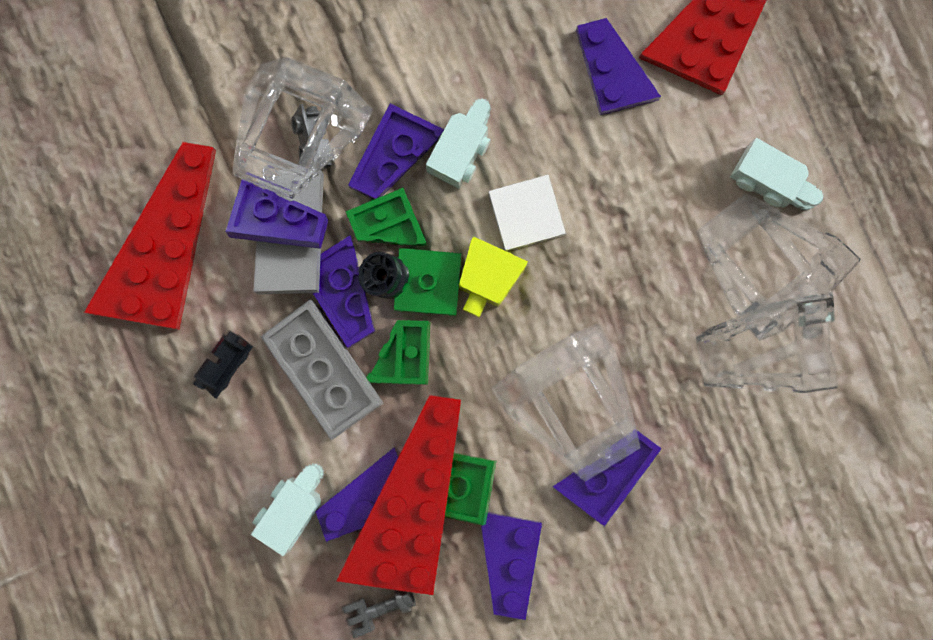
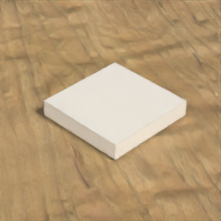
M549 175L489 191L488 194L506 252L565 236V229Z

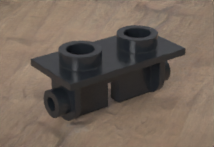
M229 330L227 335H222L211 351L214 356L219 358L218 361L215 363L206 358L195 373L194 377L196 379L193 384L202 390L206 389L217 399L220 393L228 387L232 376L239 366L247 360L253 346L242 336Z

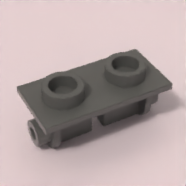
M300 104L291 118L293 133L295 135L298 134L300 142L298 149L299 159L302 164H305L306 170H313L318 164L320 169L329 168L332 166L331 161L333 160L329 140H317L316 137L327 133L322 112L318 111L317 106L304 109V105Z

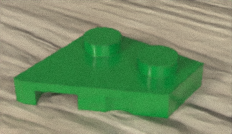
M404 188L345 211L358 242L411 246L427 245Z
M397 320L390 332V339L383 345L378 355L380 357L372 372L368 373L367 380L370 383L428 385L431 322Z

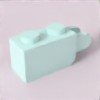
M478 98L466 116L461 113L451 116L426 163L427 173L458 189L461 188L463 182H470L476 170V166L473 163L478 154L484 155L491 140L487 138L488 127L486 126L491 110L489 101Z
M758 138L754 139L747 146L730 176L741 189L757 192L764 196L765 202L775 207L781 206L784 208L792 204L797 208L800 207L801 210L808 211L821 204L820 202L824 198L822 190L820 191L815 185L806 181L809 175L806 165Z
M313 463L312 465L305 466V469H303V472H300L297 478L292 477L287 479L286 482L281 480L271 494L274 501L268 510L263 507L255 517L252 524L256 528L251 535L282 556L290 552L315 514V511L321 505L320 494L315 492V489L320 483V479L323 478V467Z

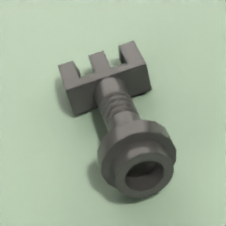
M395 590L394 597L367 607L364 598H361L341 608L344 614L356 610L357 614L347 618L346 621L348 626L361 622V627L351 631L353 638H357L375 629L372 619L400 609L403 614L408 613L412 607L416 606L413 592Z

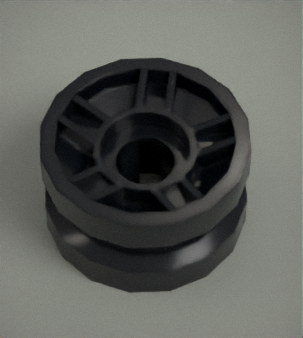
M375 252L369 254L360 265L359 283L363 290L370 295L392 299L398 297L403 292L402 289L405 283H408V267L403 264V260L385 252ZM387 273L386 279L382 280V276H385V274Z

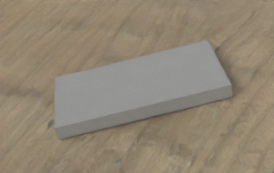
M322 170L260 172V188L264 190L268 188L286 200L297 201L322 213L324 180ZM256 241L254 292L256 294L319 293L321 249Z
M313 300L307 301L261 336L330 440L335 439L384 404Z

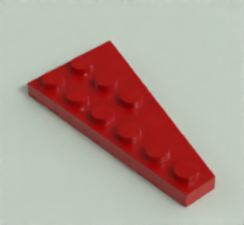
M692 0L640 54L639 59L719 95H723L767 0Z
M182 142L84 313L180 330L216 154L214 147Z
M429 395L336 580L337 582L434 595L461 399Z

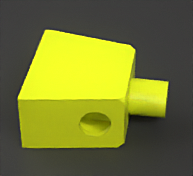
M473 236L459 283V289L470 294L463 311L480 318L487 302L499 307L524 272L528 261Z

